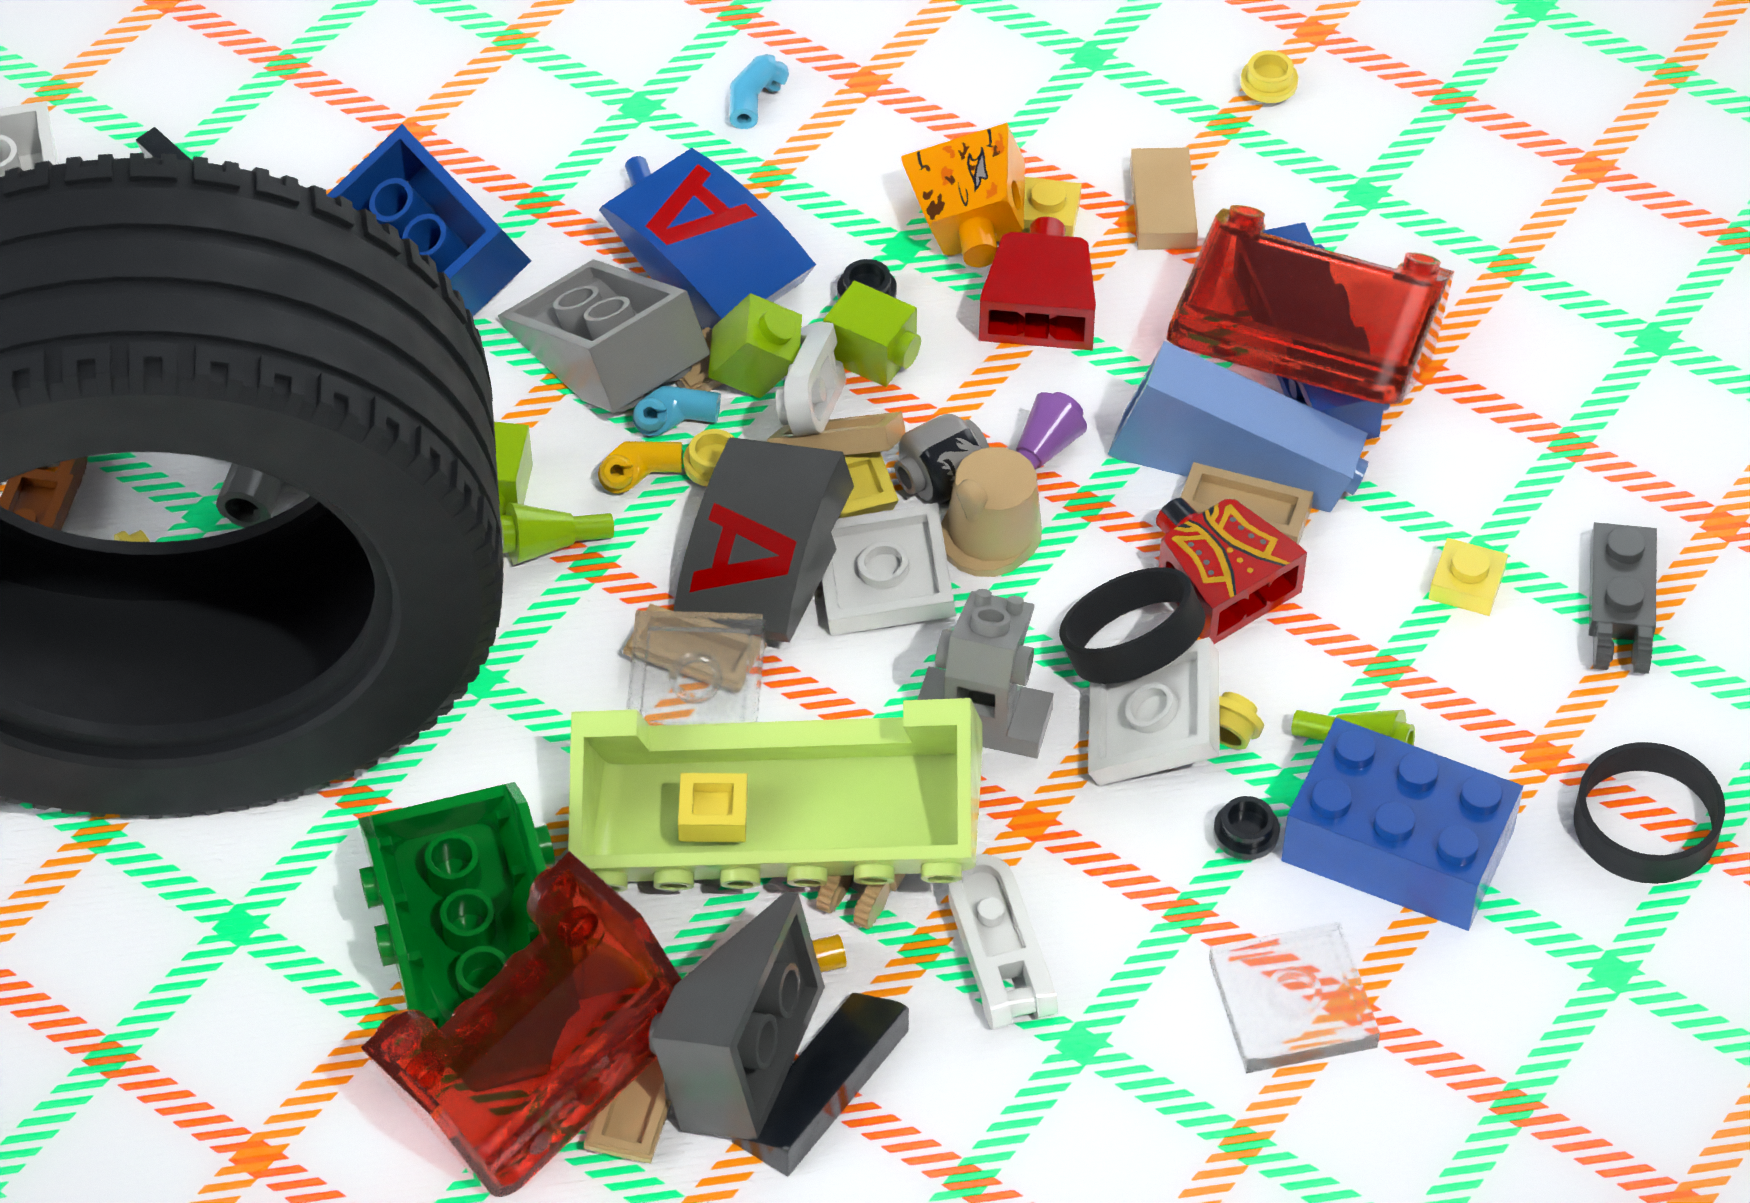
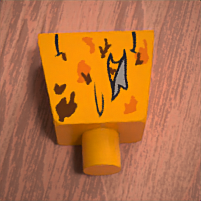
M1007 122L901 156L902 164L922 212L943 255L954 256L962 253L963 260L968 266L975 268L986 267L992 264L998 249L997 242L1001 240L1002 235L1008 232L1023 231L1025 161Z

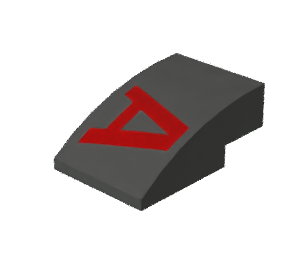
M729 437L712 473L694 521L681 569L673 611L745 636L790 643L837 550L831 531L854 488L844 453L842 451Z

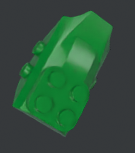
M516 782L358 818L370 864L368 867L359 869L368 909L381 906L385 924L374 926L380 959L383 967L396 964L417 1048L433 1053L461 1078L468 1089L473 1092H480L544 1076L550 1070L552 1054L566 1021L580 1009L562 926L563 923L572 921V915L563 881L551 884L546 866L555 864L553 845L547 825L534 826L528 802Z

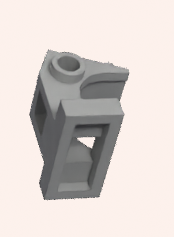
M978 589L976 592L971 591L954 629H943L941 632L935 657V667L938 668L928 666L917 700L971 698L972 702H975L973 704L982 721L983 747L1038 759L1053 710L1054 693L1023 687L1028 683L1034 658V647L1024 646V641L1035 604L1024 602L1022 597L1015 595L1008 598L994 596L987 589Z

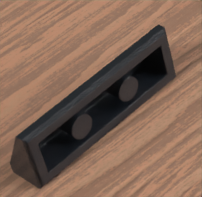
M853 992L791 1065L758 1139L732 1138V1142L789 1177L908 1033L909 1007L898 1001Z

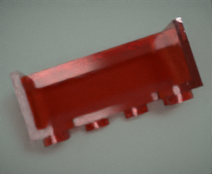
M570 851L553 867L541 872L531 885L527 902V913L540 934L526 948L514 953L506 961L502 970L474 997L462 1002L455 1009L451 1018L440 1029L424 1012L420 1010H407L386 1018L379 1025L375 1034L360 1047L397 1096L491 1195L496 1197L510 1195L522 1188L657 1058L651 1052L649 1046L650 1026L654 1016L659 1012H663L674 986L682 980L641 913Z

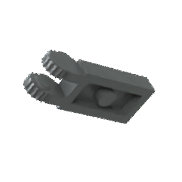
M1594 522L1590 538L1588 636H1593V669H1609L1614 655V642L1612 638L1633 640L1631 651L1633 673L1649 674L1653 651L1652 641L1656 629L1657 528Z

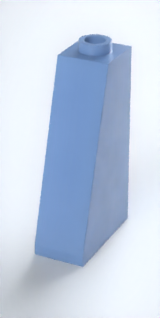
M1163 341L1124 410L1107 454L1118 460L1188 477L1192 464L1195 462L1314 492L1312 508L1329 513L1344 492L1351 495L1355 494L1363 480L1369 461L1360 458L1368 433L1167 341Z

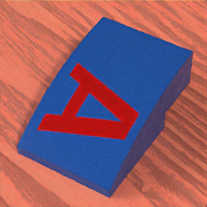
M694 148L688 149L603 204L599 209L600 213L651 279L687 291L699 325L703 329L707 327L712 329L750 293L775 302L803 283L816 266V263L792 234L747 188L714 161Z

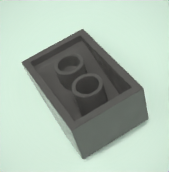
M784 892L674 986L663 1012L657 1013L652 1020L649 1031L650 1050L657 1056L665 1080V1095L669 1101H672L681 1131L750 1140L758 1139L825 988L799 893Z

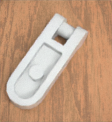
M821 321L801 328V348L793 364H790L788 367L784 388H778L776 391L775 401L778 419L783 426L789 425L791 431L796 436L819 434L824 431L847 382L843 363L836 361L834 355L837 337L833 323Z
M976 854V866L973 869L962 871L961 881L948 883V899L981 995L988 1026L990 1029H996L1012 1025L1013 1017L1034 1013L1037 1019L1058 1014V1000L1055 987L1013 871L1006 862L996 856ZM1023 975L1026 987L1006 991L1003 979Z

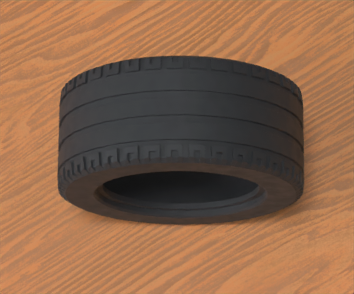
M130 153V158H114L113 154H98V160L83 161L81 156L66 158V163L53 165L50 161L35 163V169L25 171L20 167L5 170V176L0 177V483L43 466L76 458L126 452H164L201 456L249 467L276 477L310 495L292 508L243 529L216 536L167 542H129L80 536L30 521L0 506V797H5V802L16 805L23 802L33 804V808L47 810L51 807L61 809V813L75 815L78 811L90 812L92 817L118 814L120 818L133 819L134 815H149V819L163 818V815L177 814L178 817H192V813L205 812L207 815L221 813V809L233 808L239 811L249 809V804L260 803L268 805L277 803V798L284 796L295 798L304 795V790L326 788L330 786V781H344L353 777L354 771L358 769L368 770L378 764L379 758L392 757L399 752L400 745L412 744L419 739L420 731L430 730L437 724L438 716L447 715L454 707V700L462 699L468 691V683L476 680L479 675L480 665L486 663L489 657V647L493 646L496 638V628L499 627L504 578L492 385L479 330L475 328L470 310L465 309L464 300L459 291L452 290L451 280L444 272H437L436 263L428 255H419L417 244L409 238L400 239L398 229L391 224H379L374 213L367 209L357 211L352 207V201L342 196L331 198L326 195V189L314 184L304 187L299 185L297 178L288 175L277 178L270 176L267 169L255 167L250 171L239 168V163L226 160L222 165L208 163L207 157L193 156L192 161L176 159V154L163 153L161 158H145L144 153Z

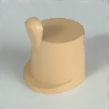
M987 447L972 452L961 461L957 468L949 508L941 522L947 561L959 571L976 577H996L1014 571L1033 556L1042 541V522L1037 472L1031 461L1020 452L1005 447Z

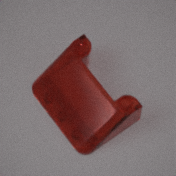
M1231 205L1229 209L1222 208L1214 217L1168 324L1166 339L1171 344L1188 351L1381 404L1402 403L1432 362L1455 271L1440 267L1441 261L1439 259L1418 252L1405 253L1403 263H1400L1397 268L1388 267L1264 233L1266 228L1264 223L1265 213L1257 208L1246 205Z

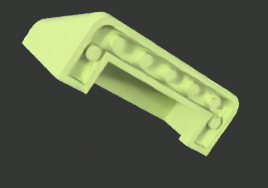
M971 698L903 700V717L650 726L637 709L571 712L568 870L575 877L587 880L588 890L604 893L626 891L628 889V882L654 881V888L668 891L689 890L694 888V880L720 879L722 887L733 889L756 888L761 885V878L787 877V884L798 887L823 886L827 884V876L854 875L855 883L864 885L893 883L895 881V874L921 873V880L930 883L961 881L962 871L973 869L976 866L983 752L982 721ZM681 773H747L746 842H679L678 813Z

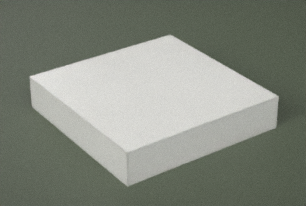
M938 503L837 519L831 531L837 550L822 578L830 636L956 616Z
M1210 637L1196 640L1177 659L1143 677L1113 684L1090 682L1088 773L1098 786L1220 757L1219 650Z

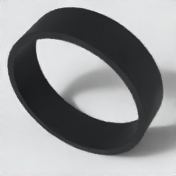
M1165 567L1146 568L1113 578L1083 596L1063 618L1059 629V637L1076 673L1082 679L1098 684L1120 683L1148 675L1181 656L1200 636L1205 625V613L1189 578L1183 572ZM1157 603H1180L1164 622L1138 638L1106 648H1085L1086 644L1099 630L1130 611Z
M1634 742L1607 750L1588 766L1580 782L1573 818L1579 842L1597 864L1627 880L1659 884L1686 878L1697 872L1710 860L1717 847L1726 808L1720 784L1712 772L1698 759L1669 745L1653 742ZM1648 771L1663 774L1686 785L1700 798L1710 816L1712 830L1699 844L1679 853L1651 855L1636 852L1617 844L1598 828L1588 810L1586 797L1601 781L1619 773Z

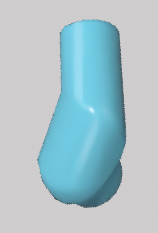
M772 54L756 56L731 82L730 122L734 127L749 129L757 124L758 95L764 87L771 92L781 90L780 84L785 85L789 77L788 66L785 63L776 61L775 56Z
M662 386L638 402L633 411V423L637 430L648 436L661 435L686 419L717 423L721 405V393Z

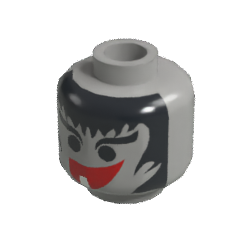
M942 414L907 431L902 436L899 442L900 460L895 462V473L899 483L908 494L914 495L917 493L930 504H944L951 499L956 470L961 461L972 452L987 448L989 445L975 422L970 419L963 420L954 414Z

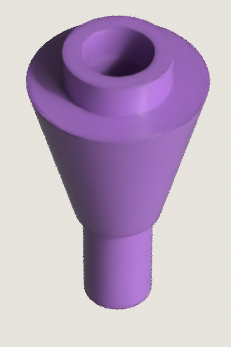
M1041 392L1036 395L1016 448L1017 452H1020L1031 461L1034 469L1042 467L1087 431V423L1083 417L1084 411L1080 404L1071 396L1062 392H1054L1053 394Z

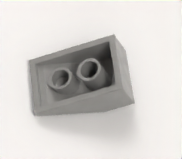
M595 259L498 315L501 325L582 401L612 413L626 411L635 407L644 398V394L662 383L673 382L683 378L688 371H691L693 364L710 355L686 290Z

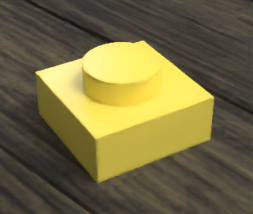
M1025 176L1024 229L1022 233H1030L1031 223L1039 217L1047 216L1060 220L1066 228L1065 236L1074 237L1081 201L1082 183Z
M881 452L844 455L854 488L839 518L893 510L899 499Z
M1447 538L1431 582L1428 600L1490 616L1506 570L1508 554Z
M747 773L680 774L679 842H746Z

